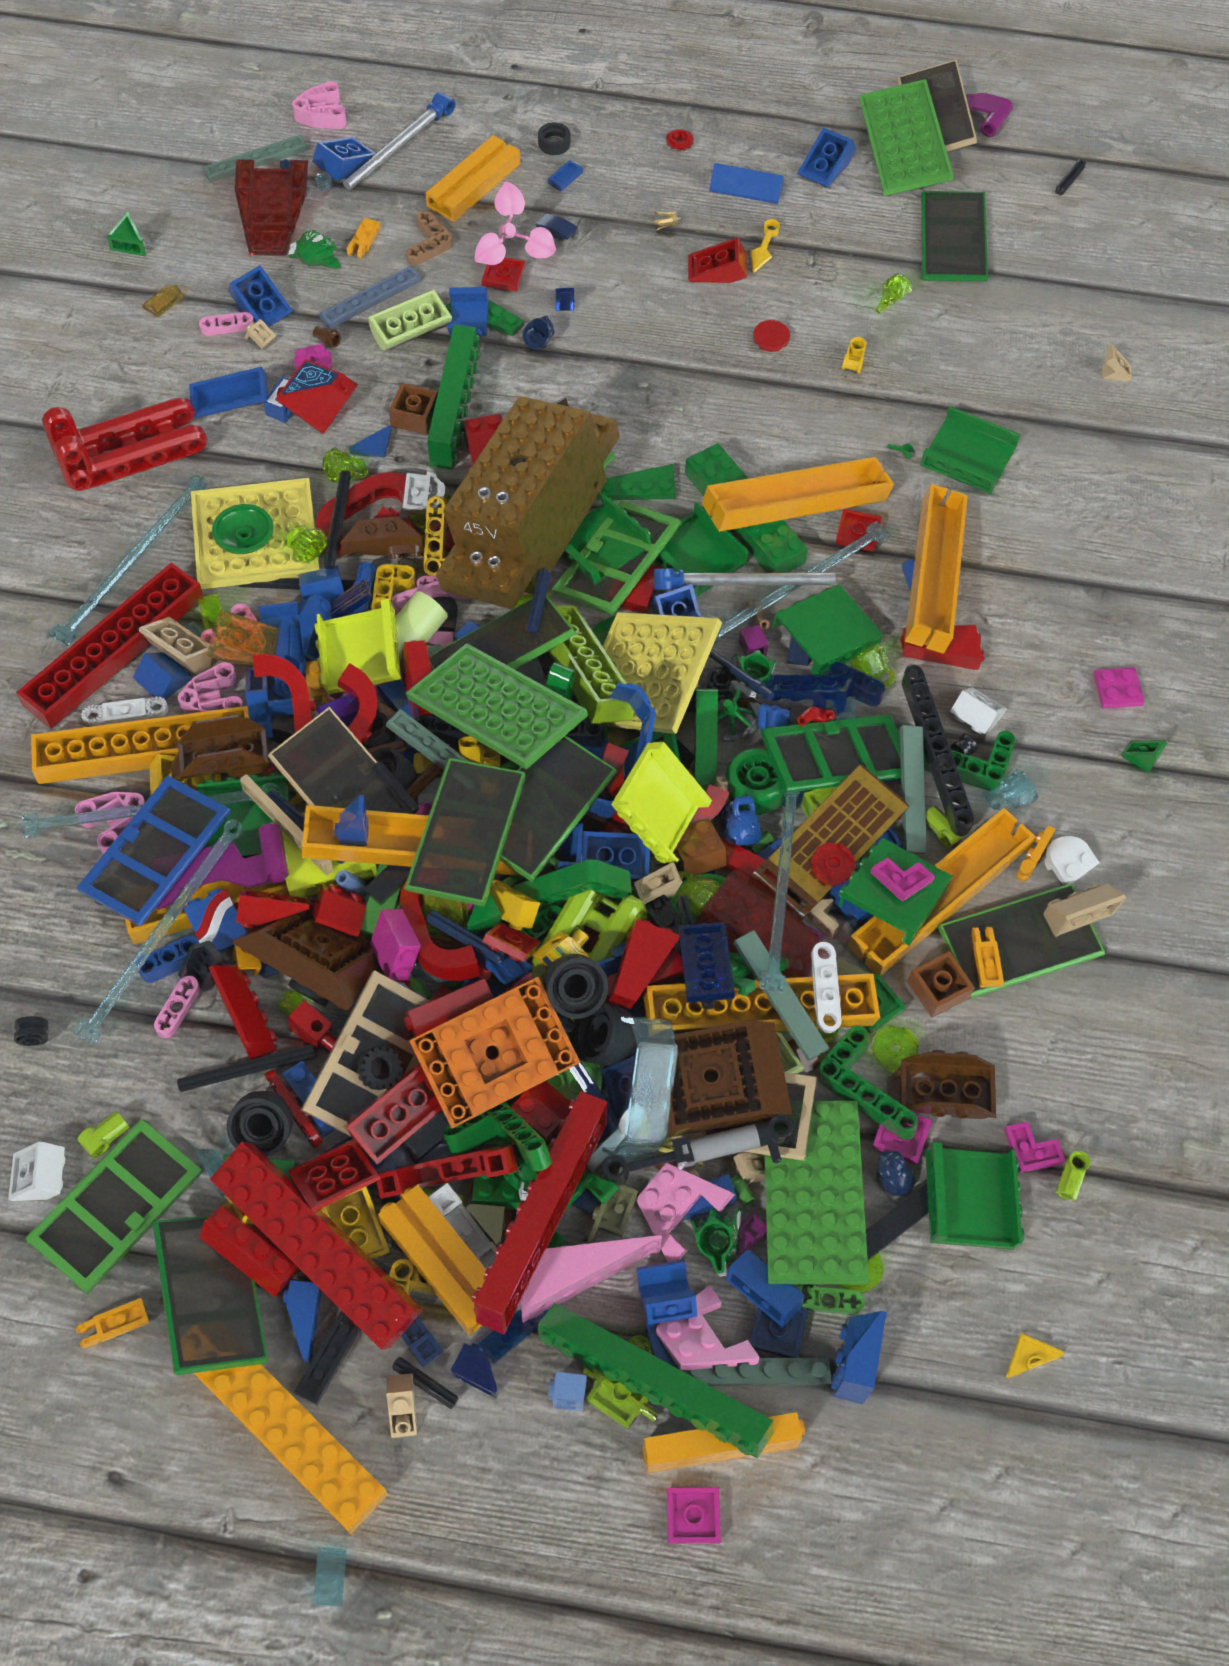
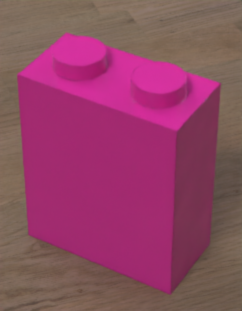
M381 909L370 946L386 977L393 981L409 980L421 944L403 909Z

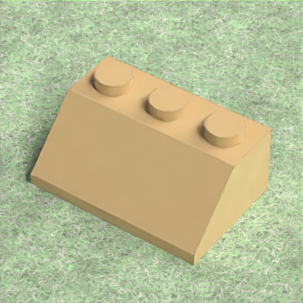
M167 617L139 628V632L152 645L173 658L174 661L179 662L190 672L197 674L210 668L215 648L172 618Z
M1096 884L1081 894L1078 891L1070 894L1067 899L1062 901L1060 899L1051 901L1047 904L1048 907L1043 915L1056 937L1114 915L1127 898L1125 894L1109 884L1102 886Z

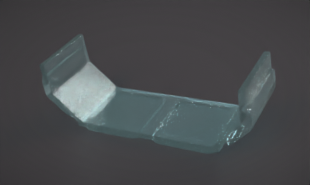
M627 1016L621 1017V1021L631 1024L638 1047L625 1137L616 1148L603 1147L602 1151L608 1153L609 1157L619 1155L624 1159H643L654 1156L659 1150L658 1147L664 1144V1139L666 1138L678 1045L675 1043V1035L670 1021Z

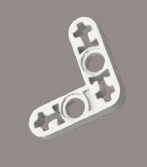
M634 1103L628 1108L620 1119L619 1128L592 1154L586 1166L592 1173L596 1172L604 1164L605 1160L612 1156L639 1127L644 1110L638 1104Z

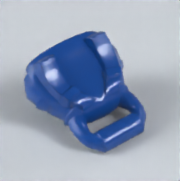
M761 704L758 707L757 722L760 731L762 732L764 728L789 726L790 710L783 709L778 705H771L769 707L767 704ZM789 735L775 737L777 744L783 743L788 739Z
M750 795L736 797L733 802V814L727 820L728 823L723 836L727 839V842L735 845L759 843L762 831L758 822V816L755 814L754 800ZM749 804L748 810L739 811V805Z

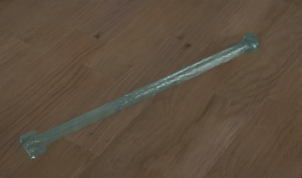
M194 475L189 479V485L69 621L64 626L57 624L51 630L50 637L56 638L59 642L63 641V644L66 646L76 638L73 632L76 627L191 499V491L205 489L206 484L203 477L200 478V475Z
M875 521L867 526V534L804 573H823L874 540L878 544L882 543L890 537V534L888 532L884 533L885 529L882 526L879 527L880 524ZM783 585L723 622L713 645L718 642L720 636L802 585Z
M783 791L786 801L768 971H762L759 988L764 989L766 982H769L768 990L774 991L775 984H778L777 992L783 993L785 976L779 975L796 800L801 791L789 793Z
M271 782L264 784L260 788L265 794L268 793L266 790L269 788H273L279 794L277 785ZM244 791L207 795V797L220 804L252 800ZM190 798L158 802L150 814L205 806ZM144 804L39 819L37 813L22 815V821L25 822L22 824L25 830L23 831V837H38L42 829L134 817Z
M234 819L225 823L224 833L89 1021L86 1022L81 1019L73 1030L75 1035H79L84 1028L85 1030L80 1038L86 1040L90 1034H93L88 1043L91 1045L96 1043L103 1033L97 1029L231 841L241 836L243 829L240 822H238V826L236 825L237 820ZM237 827L238 831L236 833H230L231 828Z

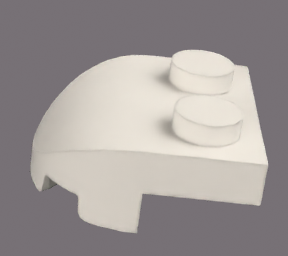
M427 471V475L407 473L402 511L426 514L427 502L431 497L441 496L444 498V483L432 472ZM438 499L436 503H433V507H436V509L440 506Z
M1060 837L1051 841L1046 847L1045 866L1047 870L1052 869L1063 886L1075 882L1099 864L1087 843L1078 837Z

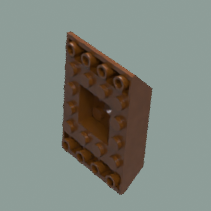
M310 905L308 910L259 925L233 940L232 944L238 946L243 952L255 956L262 963L272 966L281 974L289 976L297 981L298 984L306 986L316 992L318 996L330 1000L337 1007L347 1011L355 1006L372 971H377L382 975L384 973L370 946L371 939L360 933L356 937L315 922L312 905ZM378 984L375 991H377L383 986Z
M745 1021L658 1037L636 1048V1054H643L655 1096L654 1101L645 1104L651 1141L770 1120L777 1114L792 1116L775 1022ZM708 1071H716L718 1078L714 1082H707L705 1074Z

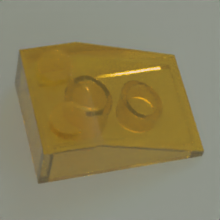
M221 610L214 621L207 656L227 663L253 665L252 655L268 654L276 656L279 628Z

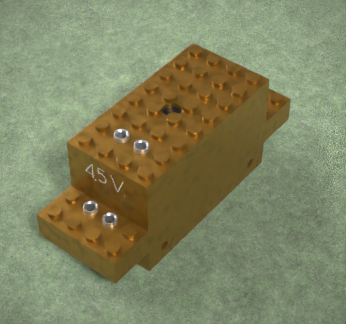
M519 396L443 510L455 545L436 573L441 590L511 610L514 609L523 592L534 595L539 571L546 568L551 573L565 547L572 539L607 482L603 463L620 437L616 419L591 414L590 411Z

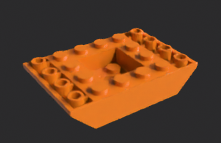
M539 977L409 1040L451 1129L580 1063ZM489 1046H494L498 1050V1056L494 1060L486 1056V1049Z

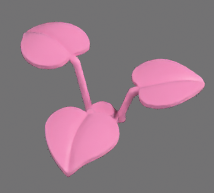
M504 182L496 194L494 204L496 210L501 215H509V218L506 220V224H502L499 227L500 240L495 233H487L482 236L475 250V262L488 265L500 263L506 254V249L501 244L503 239L513 238L514 236L528 240L525 244V250L530 256L534 258L550 257L555 253L556 248L553 237L547 229L543 227L534 228L530 232V237L516 233V228L510 221L513 218V214L518 215L523 212L525 201L522 193L515 185L510 182Z

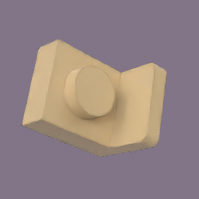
M260 319L258 322H252L247 326L244 338L246 340L252 338L263 350L277 335Z

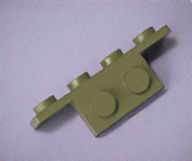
M615 1166L610 1172L612 1174H619L622 1168ZM616 1185L619 1189L604 1204L602 1203L601 1206L596 1205L592 1219H595L593 1228L588 1227L584 1241L587 1244L595 1243L599 1230L623 1237L639 1193L638 1190L624 1185Z

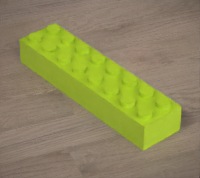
M575 605L556 606L572 626L576 635L548 650L554 662L576 671L572 691L581 706L587 710L591 722L601 724L604 722L631 721L634 710L630 704L610 698V694L618 683L627 684L577 607ZM544 607L539 628L536 632L542 643L563 632Z

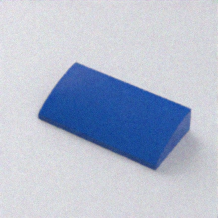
M262 366L189 384L190 400L195 410L193 419L267 401L268 381L267 374Z

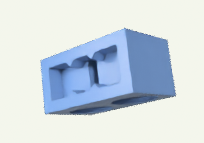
M556 1371L555 1379H550L548 1392L549 1400H553V1408L583 1412L587 1375Z

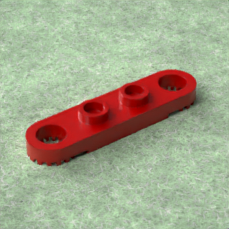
M273 1069L265 1073L264 1076L269 1085L271 1084L273 1091L286 1101L292 1112L293 1120L306 1138H309L308 1141L312 1147L316 1148L322 1144L320 1136L309 1122L311 1116L301 1111V1108L296 1103L299 1099L294 1091L286 1089Z

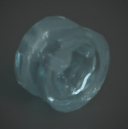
M324 172L316 176V186L318 189L329 190L332 187L330 174Z

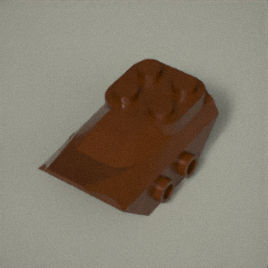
M397 516L358 520L340 542L342 549L337 555L336 560L357 553L376 556L389 555V559L405 558L404 554H409V557L424 556L425 532L407 517L400 518ZM405 520H408L415 528L413 529Z
M239 714L196 721L178 741L179 751L171 762L172 778L176 780L228 772L232 777L263 773L270 768L271 764L268 757L269 746L265 726Z
M933 1050L901 1059L899 1069L888 1077L887 1095L913 1113H928L935 1117L952 1115L961 1119L996 1118L995 1065L977 1055H970L963 1051L945 1053L942 1050Z

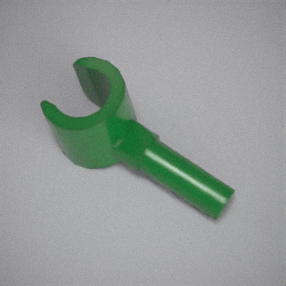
M909 443L903 446L887 445L889 449L902 452L905 459L912 458L910 452H915Z

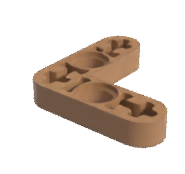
M420 211L416 215L418 227L429 238L407 249V262L411 265L421 264L449 250L453 246L452 235L429 211ZM431 229H438L439 231H437V232H431L430 230H431ZM426 247H433L434 249H432V250H426L425 248H426Z

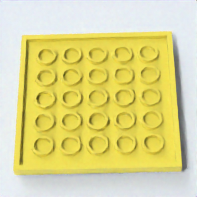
M309 478L191 491L197 582L200 583L202 589L268 582L280 578H299L298 574L320 569ZM252 504L268 512L273 521L274 531L270 541L263 548L249 554H233L221 549L216 544L212 534L213 522L222 511L231 506Z
M617 612L603 648L625 682L640 685L649 698L650 705L655 708L654 712H656L654 732L677 733L722 625L719 618ZM634 712L631 721L604 722L601 724L608 727L641 730L642 722Z

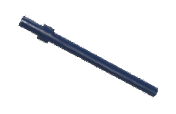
M711 649L709 657L749 685L752 691L758 695H763L768 700L774 698V693L766 688L762 681L755 680Z

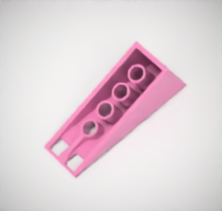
M662 1236L546 1249L520 1301L523 1324L547 1312L554 1302L560 1305L651 1254L660 1253Z

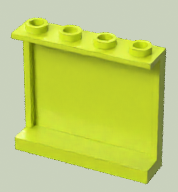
M389 599L381 600L380 609L323 621L321 615L317 614V623L314 626L318 635L316 648L320 655L317 658V664L321 670L318 681L320 687H324L328 695L344 692V690L337 687L338 679L349 663L362 670L373 685L401 679L395 609Z
M664 742L647 743L611 805L617 811L618 816L624 819L630 826V829L640 837L643 844L653 852L655 858L662 863L678 862V858L673 854V851L698 807H709L712 800Z
M344 800L329 807L342 808L351 800ZM282 831L289 872L285 881L290 896L305 898L318 894L322 884L328 886L329 884L338 885L335 877L342 870H347L364 880L376 877V864L348 861L340 864L336 860H331L334 871L329 875H325L310 858H302V850Z

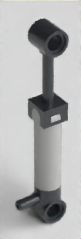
M777 1114L770 1120L693 1139L684 1137L672 1140L673 1151L627 1162L622 1156L612 1155L604 1162L605 1177L608 1182L611 1181L615 1185H621L627 1181L630 1175L629 1172L672 1161H676L679 1171L695 1167V1163L767 1145L772 1162L779 1163L782 1158L778 1145H784L791 1140L793 1122L788 1116ZM777 1126H784L787 1131L777 1133L775 1128ZM615 1166L623 1169L619 1174H612L610 1170Z

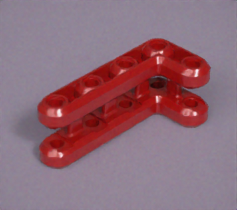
M180 397L79 429L76 428L72 414L66 408L52 407L42 417V424L66 485L76 491L87 490L199 453L208 442L202 427L197 425L185 426L193 420L195 410L190 400Z

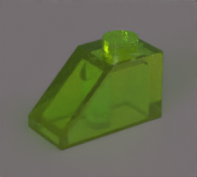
M218 592L198 596L205 630L214 629L223 636H228Z

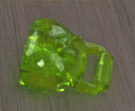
M897 273L889 277L883 284L881 302L875 309L877 313L883 312L888 305H893L895 301L903 299L904 294L912 291L911 283L905 275Z
M336 447L328 450L323 457V470L327 480L330 482L338 483L342 470L351 472V480L353 478H364L369 473L363 459L351 457L347 452H343ZM353 462H357L360 473L356 472Z
M300 525L295 526L285 537V544L293 550V556L297 560L309 564L325 549L327 538L322 529L308 528Z
M878 643L872 645L852 659L851 666L857 675L866 678L877 691L884 692L896 683V675L889 667V659L882 645ZM885 673L890 675L883 683L877 684L876 680Z
M678 871L681 880L684 877L688 878V880L682 885L680 890H677L674 896L686 895L690 902L692 914L694 916L702 915L719 895L721 888L719 883L710 878L695 876L687 871Z

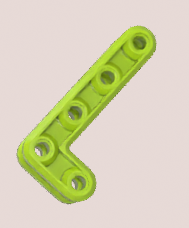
M589 890L569 897L541 946L559 932L572 937L578 929L583 930L586 925L600 933L598 942L592 952L588 953L590 959L598 962L613 957L611 955L612 949L627 941L630 928L636 919L649 921L650 914L642 900L633 895L623 896V900L618 905L609 900L612 898L611 896ZM605 907L613 910L615 913H612L610 917H607L606 915L602 914V911ZM533 958L530 963L533 971L529 973L534 978L539 977L543 985L547 970ZM571 1018L578 1025L579 1019ZM574 1032L568 1036L569 1040L573 1036Z

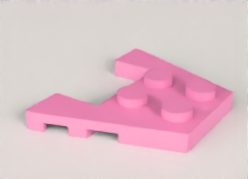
M435 581L393 595L392 606L395 609L396 616L416 591L422 592L432 599L433 597L454 596V594L442 591L439 582ZM435 632L427 644H441L442 647H445L454 642V633Z
M666 1163L636 1198V1201L654 1236H662L661 1250L667 1262L680 1260L688 1249L671 1232L698 1199L703 1196L714 1208L722 1211L735 1194L685 1170L678 1171V1167Z
M711 1286L706 1287L696 1295L697 1317L662 1322L656 1328L657 1336L681 1371L708 1369L717 1364H726L727 1367L737 1366V1363L748 1362L749 1365H756L759 1362V1356L748 1340L724 1348L703 1317V1314L720 1309L721 1300Z

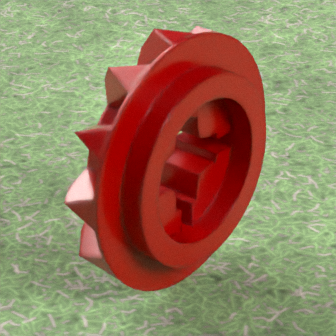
M676 129L667 134L666 141L667 146H670L671 149H677V151L682 149L685 151L686 148H691L694 138L689 131Z

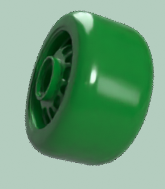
M751 748L738 753L728 764L726 781H728L729 800L734 802L736 797L750 795L754 800L756 815L773 812L786 801L789 793L784 792L767 749ZM749 804L739 805L742 809H749Z

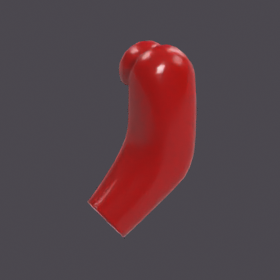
M811 706L797 718V722L800 726H805L810 721L829 722L835 718V713L831 709L824 710Z

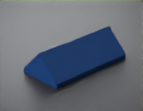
M714 163L709 191L778 204L785 177Z

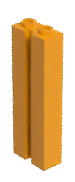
M492 135L426 192L427 207L455 222L521 164L520 150L510 144L506 146L504 140Z
M419 1185L414 1188H407L404 1194L400 1195V1201L397 1203L389 1202L381 1208L378 1214L379 1222L468 1336H470L482 1326L476 1323L472 1298L477 1287L481 1288L485 1281L483 1277L486 1269Z
M797 1412L768 1417L773 1420V1435L761 1454L797 1448L803 1439L802 1435H805L803 1419L798 1418ZM700 1429L646 1437L642 1446L647 1474L752 1456L741 1453L732 1444L721 1442L712 1433Z

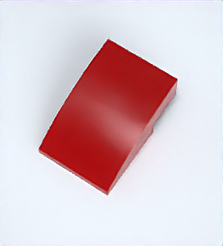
M633 560L619 571L632 575L641 561ZM651 564L619 608L647 614L657 591L654 590V569H664V567ZM614 579L608 594V602L611 603L626 582Z

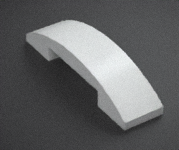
M446 1183L428 1198L485 1269H487L488 1265H493L496 1259L495 1252L497 1247L493 1242L489 1241L462 1205L460 1198L450 1185Z

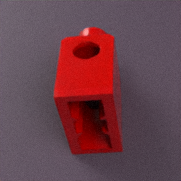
M303 1000L288 1017V1029L307 1044L314 1045L316 1050L323 1045L332 1051L337 1041V1038L331 1034L333 1025L308 1002Z

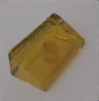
M166 285L142 304V307L154 316L160 317L184 296L177 285Z

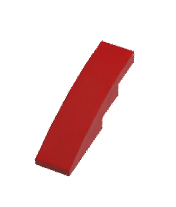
M720 837L726 850L725 868L743 875L746 881L769 890L759 880L756 881L751 877L754 871L766 860ZM768 869L764 872L780 888H785L786 885Z

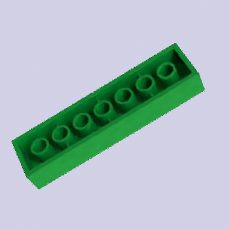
M453 325L427 439L430 467L453 469L454 461H458L459 451L457 446H461L462 435L460 433L464 432L463 419L468 415V406L466 405L471 401L470 388L473 389L474 387L473 374L477 373L476 360L480 359V349H477L480 336L476 334V327Z
M719 443L686 458L685 475L703 497L709 485L748 479ZM784 520L731 529L767 573H788L806 563L808 548Z

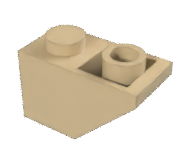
M413 1374L387 1376L386 1395L391 1438L417 1435Z

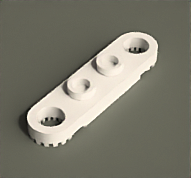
M160 696L148 699H131L85 707L81 716L85 725L92 727L160 718L167 714L168 705L166 700ZM156 704L162 705L160 711H154L152 707ZM91 713H98L96 719H88Z
M819 942L811 951L816 1023L818 1028L824 1031V1033H832L841 1025L836 952L830 943ZM826 949L829 953V958H820L818 950ZM831 1015L835 1020L834 1026H827L823 1021V1017Z

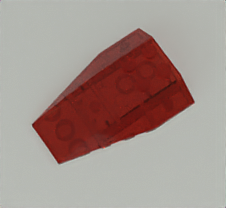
M236 159L234 190L249 255L286 256L307 194L308 160H290V169L256 168L254 159Z
M739 867L731 872L706 904L695 922L700 943L713 952L724 950L729 953H739L734 945V941L754 930L771 957L788 959V968L781 972L784 978L813 977L811 951L817 943L822 941L797 917V914L764 884L753 879L751 875ZM826 949L818 950L820 958H829V953Z

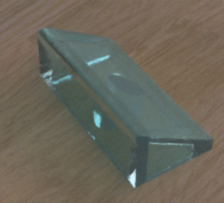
M198 1149L196 1152L210 1178L224 1163L215 1149ZM214 1184V1186H215V1188L217 1189L219 1195L222 1196V1197L226 1196V1195Z
M318 1547L314 1606L342 1607L347 1550Z

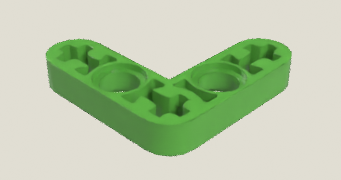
M793 1284L801 1292L803 1291V1286H807L806 1297L810 1299L807 1300L806 1304H802V1308L808 1309V1311L857 1315L862 1311L865 1304L863 1295L855 1290L817 1287L816 1284H799L802 1286ZM825 1294L832 1295L835 1298V1304L831 1307L825 1306L822 1302V1296ZM840 1295L843 1296L842 1301H850L851 1297H854L855 1302L859 1303L855 1309L851 1308L850 1303H843L842 1308L838 1307Z

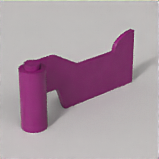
M926 79L930 95L944 91L933 88L932 82ZM988 93L965 94L970 112L974 109L988 113L980 129L983 135L993 137L1013 110L1012 102L1007 98ZM958 94L933 101L936 112L952 116L962 114V111L955 113L953 109V103L959 102Z
M270 823L259 828L262 855L243 859L233 842L203 848L159 903L157 909H163L174 903L180 896L181 890L217 881H226L249 888L284 881L288 877L289 872L281 826ZM185 853L151 861V869L167 877ZM153 882L154 891H156L160 885Z

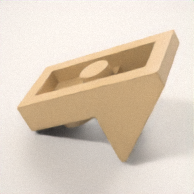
M1113 344L1106 347V363L1102 365V377L1111 380L1131 381L1132 366Z
M672 862L634 882L640 900L646 904L663 894L672 899L682 880L675 863Z
M822 899L805 919L832 940L837 935L840 926L833 916L827 915L832 908L834 900ZM803 900L800 902L803 908L807 905Z
M739 1153L733 1157L736 1163L734 1169L737 1175L740 1174L742 1179H746L745 1182L748 1186L765 1180L764 1155Z

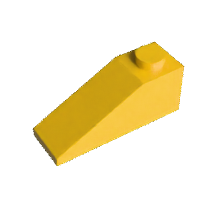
M493 879L489 892L501 913V919L508 922L509 927L516 930H522V927L532 928L540 902Z

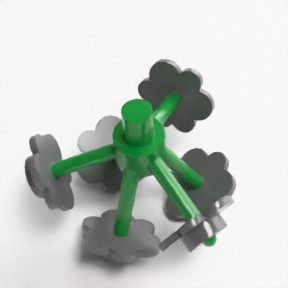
M731 681L728 691L732 693L734 698L732 701L729 699H721L719 701L717 721L725 720L730 722L731 728L723 732V739L725 742L736 743L744 739L749 733L753 735L755 732H758V707H760V703L750 702L747 705V709L738 707L736 704L737 700L741 697L747 699L752 690L744 682ZM738 717L748 726L745 732L743 728L737 729L735 727L734 718Z

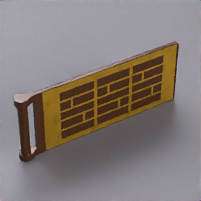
M860 764L778 849L754 871L751 877L764 884L797 914L796 917L802 921L834 887L823 884L813 874L810 862L815 850L827 842L843 844L853 854L854 864H856L908 809L909 805ZM768 869L807 905L803 908L764 872Z

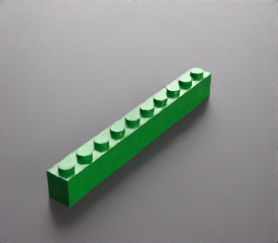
M555 1302L538 1323L539 1339L545 1345L554 1346L561 1350L565 1356L569 1358L574 1357L587 1368L595 1369L603 1373L607 1379L623 1384L632 1393L643 1395L652 1404L663 1406L678 1418L683 1417L696 1428L712 1433L719 1441L728 1442L737 1447L745 1455H752L758 1459L773 1435L772 1419Z

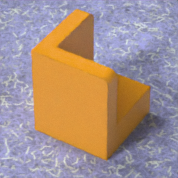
M235 945L231 953L232 962H237L239 970L252 969V976H258L261 969V961L255 956L243 952Z

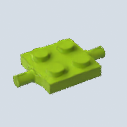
M584 1368L582 1373L594 1380L593 1389L586 1398L589 1404L627 1430L641 1413L655 1422L660 1413L647 1405L648 1399L639 1393L630 1392L623 1384L607 1379L603 1373L595 1369Z

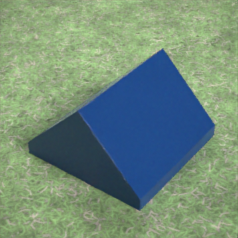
M338 565L332 570L323 568L298 574L304 600L317 593L324 599H327L331 607L343 605L347 602L345 600L346 595L343 594L345 591Z
M692 583L654 596L653 614L686 616L694 610L701 617Z
M164 652L145 653L133 676L134 680L154 698L155 696H160L165 700L193 679L186 670Z

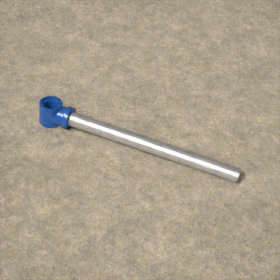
M437 92L432 99V103L427 105V111L343 182L344 187L349 191L352 190L433 119L439 120L442 114L446 116L451 115L455 109V100L442 92Z
M654 569V590H673L674 587H682L691 583L693 585H835L836 582L835 573H684L683 569H679V571H674V569Z

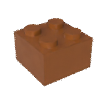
M401 383L389 409L391 427L427 435L431 426L438 391Z
M706 818L689 824L673 851V854L678 858L677 864L684 878L688 879L692 876L726 866L725 847L710 819Z
M950 951L911 970L907 980L931 1018L970 999L975 988Z

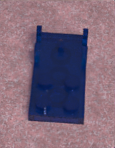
M771 675L766 688L774 693L772 701L790 699L792 701L813 699L815 707L825 709L827 706L826 701L832 700L836 711L842 713L846 707L847 698L851 696L854 689V676Z
M725 922L680 925L679 942L687 1003L735 999Z

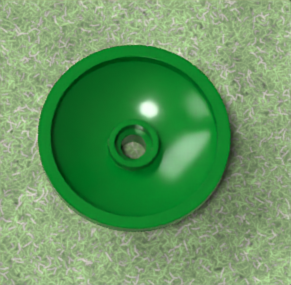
M239 504L225 509L216 517L212 526V534L216 544L221 549L233 554H249L263 548L270 541L274 531L273 521L268 512L252 504Z

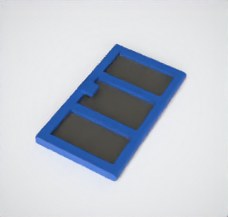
M167 775L77 886V889L84 895L141 927L228 817L231 810Z

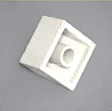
M972 687L962 690L950 712L954 714V718L961 723L967 722L972 725L971 729L979 734H986L993 729L1005 714L1007 708Z
M39 1141L14 1153L8 1200H47L59 1195L63 1187L62 1170L65 1164V1147Z

